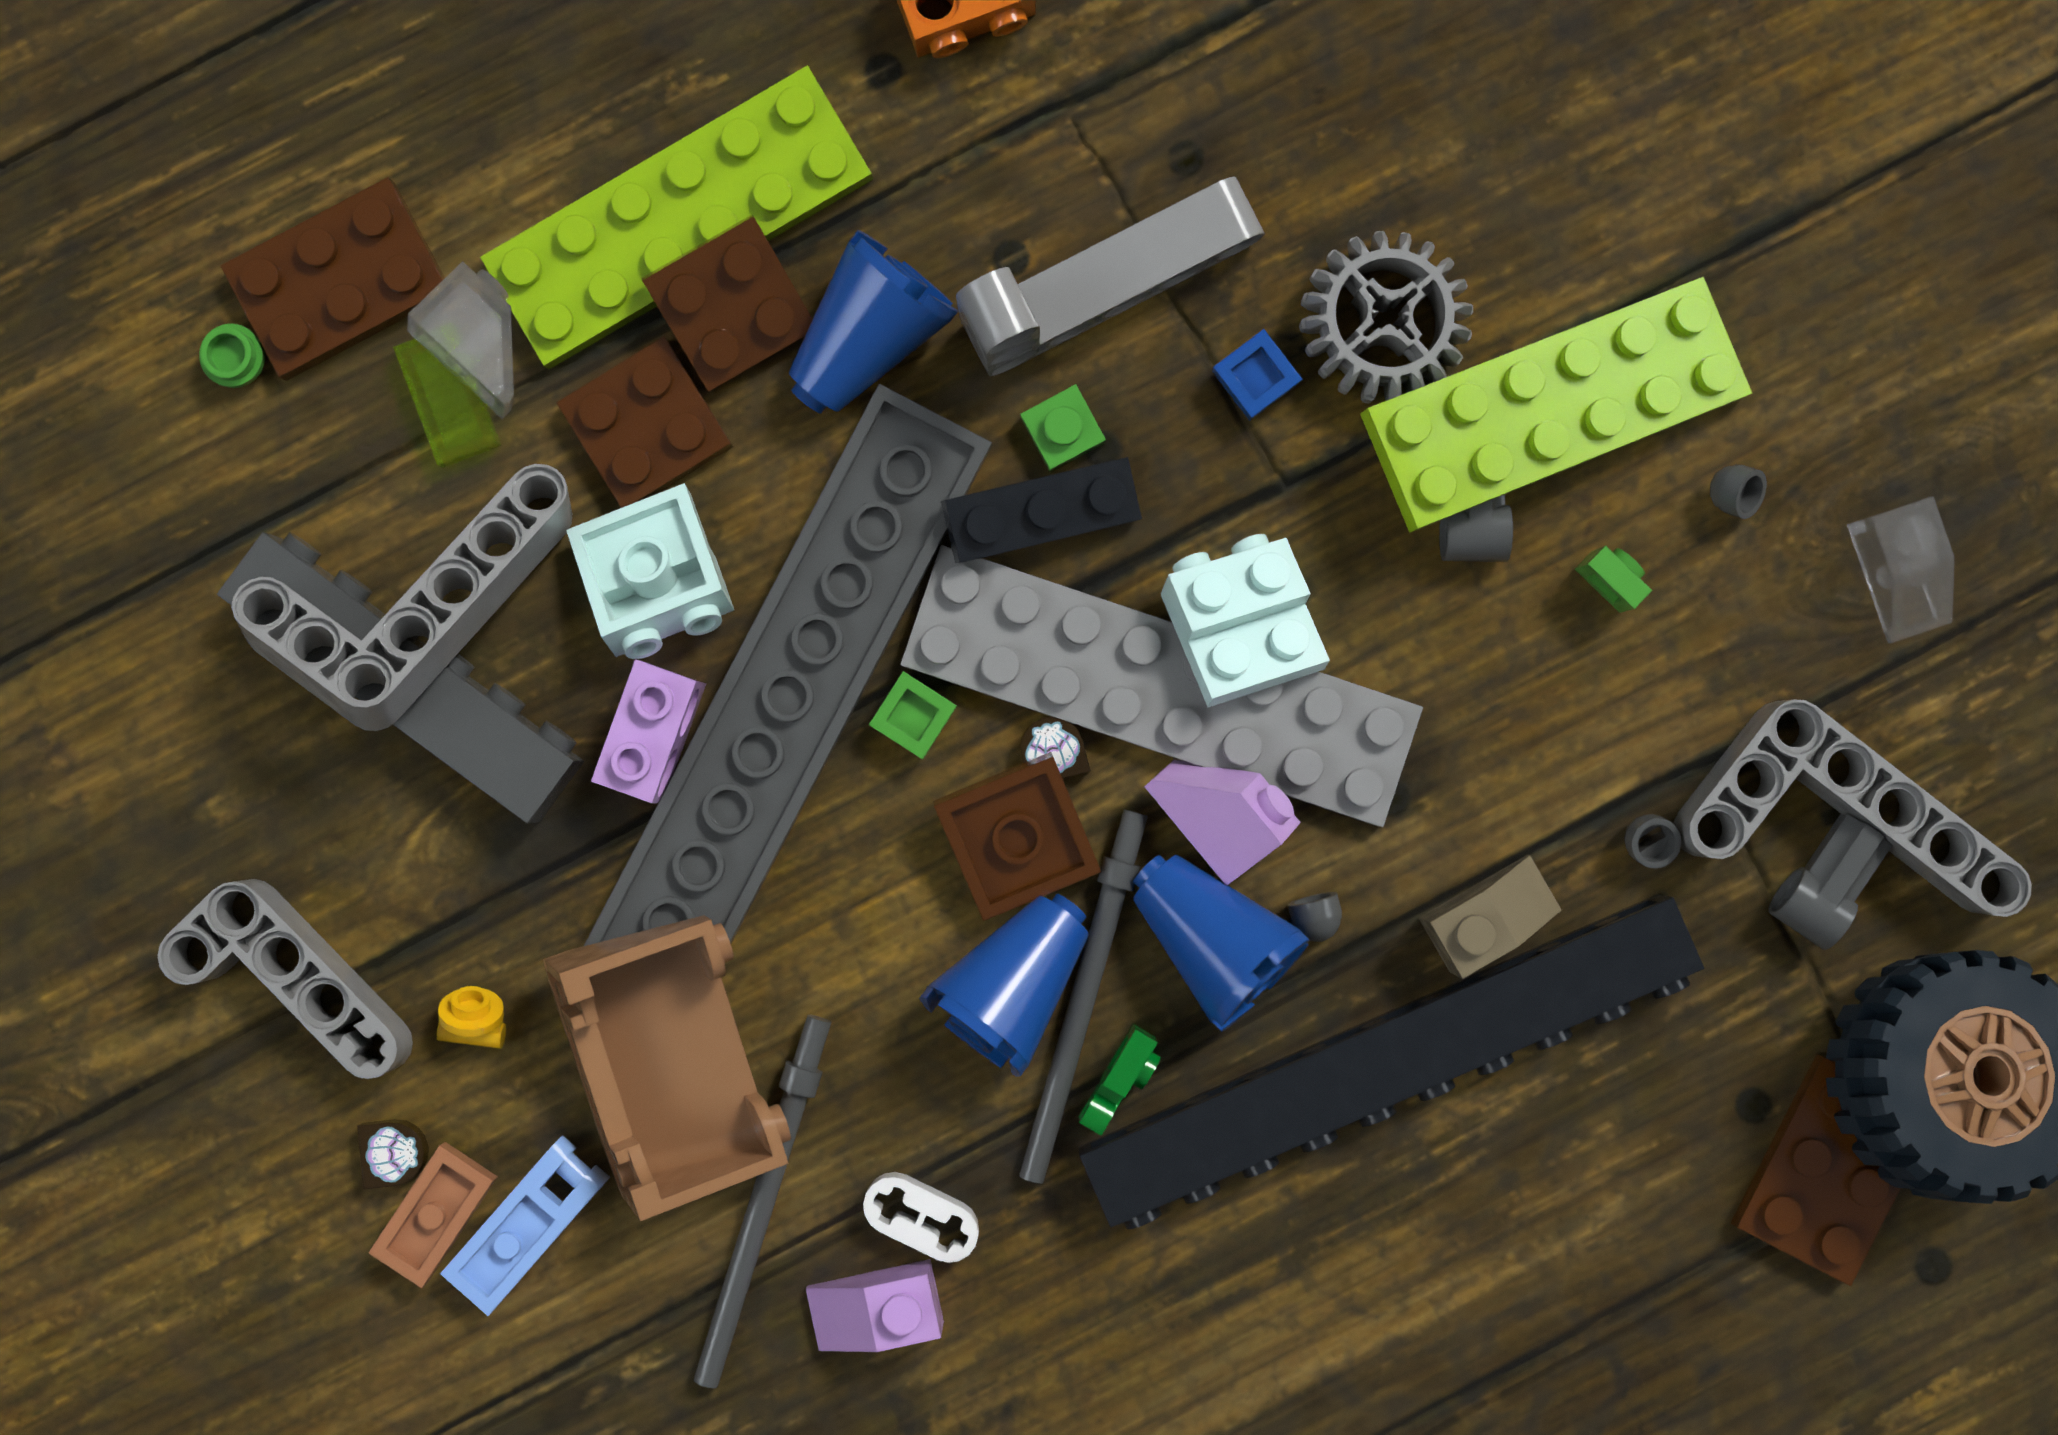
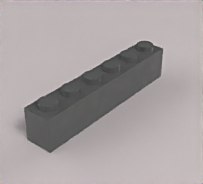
M262 532L217 593L219 597L232 605L233 596L241 585L248 580L258 577H271L283 582L361 641L385 616L383 612L367 601L373 593L367 586L343 570H340L335 577L316 564L322 554L291 532L284 539ZM275 609L265 611L258 616L255 623L260 625L272 623L279 618L283 611ZM413 636L403 641L399 649L412 652L422 648L425 643L418 639L419 636ZM328 646L314 648L308 653L305 660L314 663L322 661L330 656L334 648ZM457 654L393 725L527 824L538 823L543 819L585 762L571 752L577 742L548 721H545L540 728L520 714L526 705L519 698L496 683L487 690L469 676L475 667ZM377 683L365 685L358 690L355 697L364 701L374 699L381 694L385 686Z

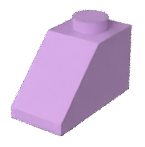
M1174 759L1144 786L1226 886L1282 845L1301 823L1294 815L1293 806L1285 793L1278 787L1269 785L1264 777L1256 772L1231 768L1202 767Z
M931 1259L806 1286L819 1351L880 1352L941 1338L944 1320Z

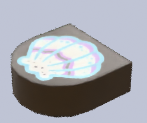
M1046 717L1032 723L1024 732L1020 744L1023 763L1052 752L1062 778L1091 771L1083 740L1077 728L1070 722L1056 717Z
M396 1119L364 1122L357 1125L363 1189L392 1187L404 1184L412 1180L423 1170L428 1161L429 1146L426 1136L418 1126L407 1120Z

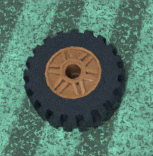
M1970 950L1918 955L1914 959L1898 960L1883 967L1881 977L1867 978L1855 989V997L1860 1003L1843 1005L1835 1021L1836 1025L1843 1029L1841 1038L1829 1039L1826 1059L1835 1061V1077L1826 1078L1828 1097L1839 1098L1842 1111L1836 1112L1834 1118L1841 1134L1855 1135L1857 1141L1852 1145V1151L1864 1165L1880 1166L1877 1170L1879 1178L1896 1188L1910 1189L1913 1195L1929 1199L1992 1204L1994 1201H2016L2028 1197L2032 1190L2031 1188L2045 1189L2058 1180V984L2046 973L2031 975L2033 972L2031 965L2013 956L1998 957L1994 951Z

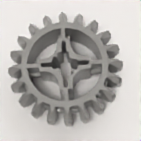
M1376 231L1371 240V252L1368 251L1366 245L1359 237L1351 238L1347 244L1350 260L1341 252L1332 250L1326 257L1327 265L1332 273L1315 269L1310 277V282L1322 293H1305L1301 300V306L1309 311L1319 313V315L1302 319L1299 324L1300 331L1306 334L1320 333L1321 336L1309 343L1305 348V352L1308 357H1316L1326 352L1330 358L1321 366L1318 374L1325 379L1331 376L1337 368L1342 371L1345 377L1339 383L1338 391L1344 395L1349 392L1356 381L1363 383L1361 401L1369 404L1374 400L1378 386H1383L1384 397L1387 401L1401 395L1402 383L1407 392L1425 386L1422 376L1430 383L1446 378L1445 370L1440 363L1456 367L1463 359L1460 351L1450 343L1465 344L1471 339V330L1454 323V321L1469 318L1473 314L1472 304L1466 302L1454 303L1453 298L1459 296L1467 289L1468 285L1465 279H1457L1447 283L1444 276L1454 266L1453 260L1447 257L1437 267L1431 264L1428 259L1434 252L1435 245L1429 241L1424 243L1417 254L1410 252L1412 240L1409 233L1402 232L1395 243L1394 249H1390L1385 232ZM1373 271H1390L1406 276L1412 281L1401 289L1390 290L1383 288L1374 278L1367 281L1362 274ZM1344 286L1354 297L1351 304L1357 310L1360 320L1359 327L1346 341L1341 337L1336 320L1337 299L1340 290ZM1426 296L1430 300L1435 317L1434 336L1428 350L1419 341L1422 333L1418 330L1413 319L1414 308ZM1404 300L1408 301L1398 313L1399 317L1393 323V325L1400 327L1399 330L1393 325L1388 324L1382 329L1378 327L1369 336H1364L1373 325V319L1379 311L1382 313L1386 312L1390 308H1396ZM1372 346H1384L1392 350L1398 357L1405 355L1411 363L1397 367H1385L1369 363L1358 355H1361Z

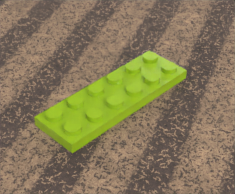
M807 65L482 255L480 258L543 366L549 370L657 307L642 281L644 276L750 215L754 216L766 239L769 241L872 181L873 176Z
M1701 277L1369 407L1361 412L1360 415L1408 531L1411 533L1752 394V391L1704 277Z

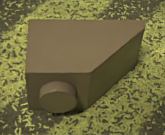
M1526 855L1419 917V920L1449 972L1464 979L1519 947L1561 911V908L1531 856Z

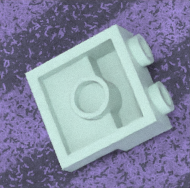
M685 483L566 530L601 638L616 657L623 654L631 659L649 657L662 648L663 643L661 639L684 630L687 634L694 636L707 634L721 625L722 615L734 611L717 559L708 544L693 498Z
M1265 534L1252 535L1237 542L1231 548L1232 555L1211 561L1206 552L1194 553L1176 562L1172 567L1174 573L1168 574L1161 597L1207 707L1324 670L1330 661L1305 604L1311 593L1287 538L1269 543Z

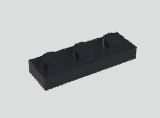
M1128 457L941 501L955 563H963L1142 519Z

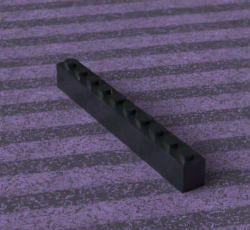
M1657 894L1079 1146V1155L1110 1227L1112 1228L1124 1222L1128 1230L1138 1228L1162 1215L1160 1206L1183 1197L1186 1204L1203 1200L1221 1189L1218 1183L1219 1180L1240 1171L1244 1178L1254 1177L1267 1172L1279 1164L1277 1155L1297 1146H1300L1303 1152L1322 1148L1338 1138L1336 1129L1359 1120L1361 1126L1366 1127L1384 1121L1396 1114L1397 1110L1394 1104L1418 1095L1420 1101H1426L1439 1097L1454 1089L1456 1085L1453 1078L1476 1069L1478 1075H1487L1503 1069L1514 1062L1511 1053L1535 1043L1537 1050L1558 1045L1573 1036L1570 1027L1593 1018L1596 1024H1603L1620 1018L1632 1010L1629 1002L1652 992L1653 997L1658 999L1675 994L1690 985L1687 976L1705 968L1674 898Z

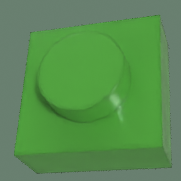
M1076 384L1020 414V418L1049 472L1106 443L1100 427Z
M1607 546L1593 550L1574 569L1619 613L1635 609L1652 591L1641 580L1645 575L1643 568L1633 557L1620 548H1616L1613 552Z
M903 671L869 725L919 758L924 759L958 706Z

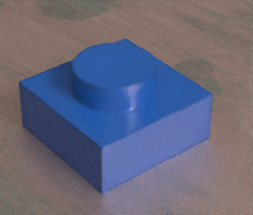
M1265 329L1216 364L1212 369L1213 374L1249 421L1303 380Z

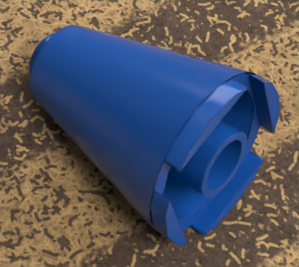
M859 230L848 241L789 370V375L796 382L791 389L792 393L805 405L820 414L826 407L836 412L841 411L946 326L958 312L956 308L951 306L953 303L905 261L899 262L890 255L884 257L883 254L888 248Z
M1160 855L1156 856L1143 867L1133 880V883L1139 888L1134 895L1133 901L1209 1021L1222 1032L1245 1015L1255 1005L1252 1001L1266 988L1270 990L1308 947L1307 942L1310 940L1302 933V930L1232 887L1226 886L1222 881L1179 855H1174L1167 861Z
M1056 894L1052 900L1038 896L930 983L919 997V1000L930 1013L937 1006L941 1007L951 1015L944 1026L1000 1068L1009 1058L1012 1075L1016 1077L1021 1076L1030 1065L1087 941L1089 933L1082 925L1086 915L1079 907L1060 894Z

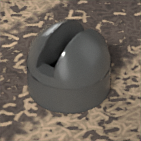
M1739 464L1726 466L1715 473L1710 482L1709 495L1714 506L1724 513L1741 519H1748L1757 512L1763 502L1767 487L1766 476L1763 471Z
M1646 814L1636 817L1627 826L1624 842L1627 852L1634 860L1648 868H1662L1670 864L1677 857L1681 848V835L1672 822L1659 815ZM1660 827L1662 832L1655 833L1638 844L1641 837Z
M1337 892L1315 894L1287 904L1292 924L1302 930V933L1310 941L1323 942L1331 938L1340 926L1342 910Z

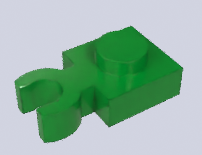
M1134 1023L1131 1025L1102 1074L1101 1081L1078 1116L1080 1124L1101 1136L1121 1100L1126 1097L1132 1085L1140 1090L1145 1087L1161 1058L1153 1053L1158 1043L1154 1035Z

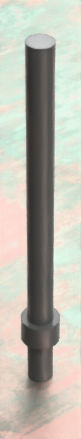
M1126 809L1123 810L1111 856L1103 857L1100 868L1101 872L1097 878V881L1103 884L1019 1177L1027 1181L1044 1183L1127 890L1134 891L1135 884L1133 880L1140 870V866L1134 864L1148 816Z
M807 1015L793 1061H786L778 1086L784 1090L779 1106L784 1113L791 1134V1140L782 1143L787 1160H789L808 1098H815L823 1073L817 1068L832 1022L815 1015ZM787 1164L756 1177L693 1379L695 1383L703 1387H718Z

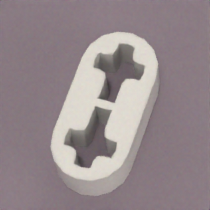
M898 1172L884 1173L874 1179L868 1187L863 1203L864 1214L869 1224L879 1232L936 1260L947 1263L964 1259L976 1247L979 1235L978 1219L973 1210L965 1203ZM894 1187L900 1188L905 1192L903 1203L918 1211L919 1215L916 1219L904 1212L897 1211L892 1219L885 1218L881 1215L883 1203L875 1199V1196L878 1192L889 1195ZM927 1215L941 1223H946L951 1215L958 1216L962 1219L960 1230L968 1235L965 1241L954 1239L949 1247L941 1245L938 1242L940 1231L925 1223L924 1219Z

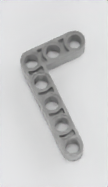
M1229 177L1017 284L1009 267L999 268L975 279L956 294L959 318L988 375L995 376L1040 355L1241 252L1263 238L1265 232L1237 178Z
M545 464L529 465L515 473L362 641L283 582L271 577L251 579L238 588L233 596L231 607L234 618L248 644L254 651L352 724L369 731H379L388 728L406 712L567 533L566 530L572 524L573 515L567 484L563 475L557 469ZM539 498H550L555 501L550 507L542 510H533L527 507L529 503ZM498 543H508L514 546L505 555L489 556L485 554L488 548ZM456 589L471 591L470 596L463 602L452 604L442 601L444 596L450 591ZM272 609L283 611L279 618L272 623L265 625L255 624L258 616L265 611ZM424 636L428 638L427 643L419 650L408 652L399 649L402 642L409 637ZM321 646L334 648L330 656L316 663L304 661L308 653L314 648ZM377 683L385 686L381 694L374 699L367 701L355 699L358 690L365 685Z
M1806 700L1774 701L1762 706L1683 805L1674 820V825L1681 835V848L1685 852L1697 857L1724 859L1733 856L1744 846L1789 786L1797 779L1839 813L1848 814L1883 834L1886 840L1892 844L1889 852L1963 909L1972 913L2008 917L2021 911L2031 897L2032 884L2029 875L2018 862L1820 708ZM1786 711L1797 719L1799 725V735L1790 746L1784 744L1777 733V722ZM1837 751L1841 752L1849 763V774L1840 785L1835 784L1828 773V762ZM1746 762L1754 764L1761 776L1760 785L1751 796L1745 795L1739 789L1737 783L1738 772ZM1888 791H1891L1899 802V813L1890 824H1887L1881 818L1879 812V802ZM1712 812L1720 819L1722 833L1719 840L1714 845L1708 847L1699 838L1698 824L1704 815ZM1941 830L1947 836L1950 846L1947 857L1941 863H1937L1931 855L1930 842L1933 836ZM1993 870L1998 876L2000 887L1997 896L1991 902H1987L1983 897L1981 885L1985 875Z

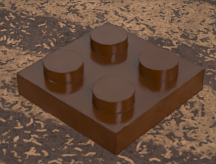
M753 215L746 217L642 278L644 285L708 392L804 337L813 320Z
M665 336L556 402L621 508L658 494L734 447Z
M1052 752L933 801L934 808L983 921L1031 902L1038 896L1048 895L1101 872Z

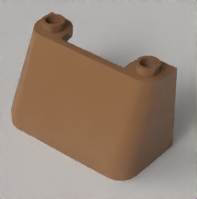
M705 915L571 949L543 959L546 975L611 1172L623 1199L639 1221L646 1220L789 1164L782 1144L791 1140L786 1118L778 1104L768 1107L764 1098L757 1092L721 977L726 976L725 962L734 959L728 935L721 923L713 925L712 920Z

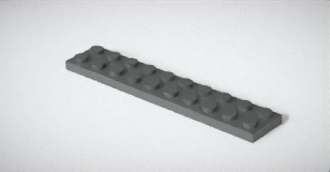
M878 384L584 946L703 915L710 918L713 925L721 923L728 935L730 944H732L947 533L941 501L967 495L992 447V442Z

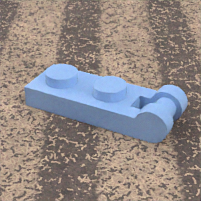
M563 1135L550 1147L440 1273L487 1316L497 1308L610 1178L597 1165L591 1169L573 1153L577 1147ZM555 1173L574 1188L564 1201L560 1200L545 1186Z

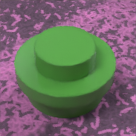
M224 324L214 328L205 336L200 346L199 359L204 373L213 382L228 388H240L252 383L260 375L265 363V350L257 335L250 329L238 324Z

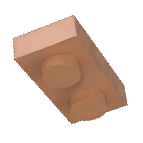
M447 1142L439 1145L369 1251V1254L422 1289L428 1284L498 1176Z

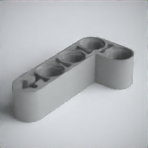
M249 879L221 884L213 889L165 936L159 946L157 956L162 972L174 983L183 985L219 978L241 960L337 1061L356 1077L365 1079L380 1077L403 1065L411 1054L413 1045L412 1035L404 1021L279 892L265 881ZM240 892L249 896L254 905L253 919L247 926L238 922L233 914V901ZM194 937L201 940L207 948V963L202 970L195 968L187 956L188 944ZM283 938L292 941L299 952V961L293 971L283 968L277 960V946ZM326 984L335 986L343 995V1011L338 1017L331 1016L321 1006V991ZM362 1015L365 1017L363 1021L353 1025L357 1030L349 1033L345 1032V1026L354 1023ZM379 1034L383 1037L385 1043L380 1048L382 1055L373 1058L368 1052L373 1045L370 1037Z

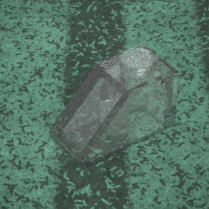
M462 261L408 313L407 331L503 419L511 411L514 398L511 306L506 302L509 296L504 287L491 274L482 269L476 274Z
M1933 496L1847 524L1888 644L1952 623L1955 557Z

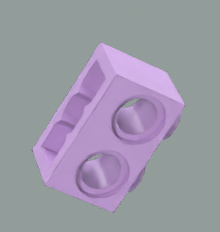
M635 659L591 782L649 803H659L675 772L706 684Z

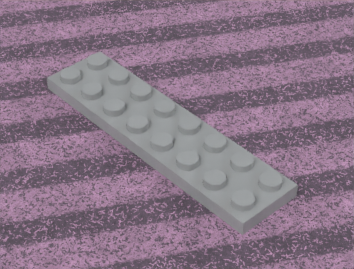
M944 545L940 546L900 664L903 667L1201 767L1231 768L1260 773L1269 785L1278 787L1286 796L1382 828L1423 710L1422 706L1321 672H1315L1207 707L1172 622L982 558L955 563L952 548Z

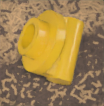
M466 986L449 993L441 1000L438 1007L437 1040L502 1049L506 1037V1024L503 1023L504 1006L501 998L496 993L478 986Z

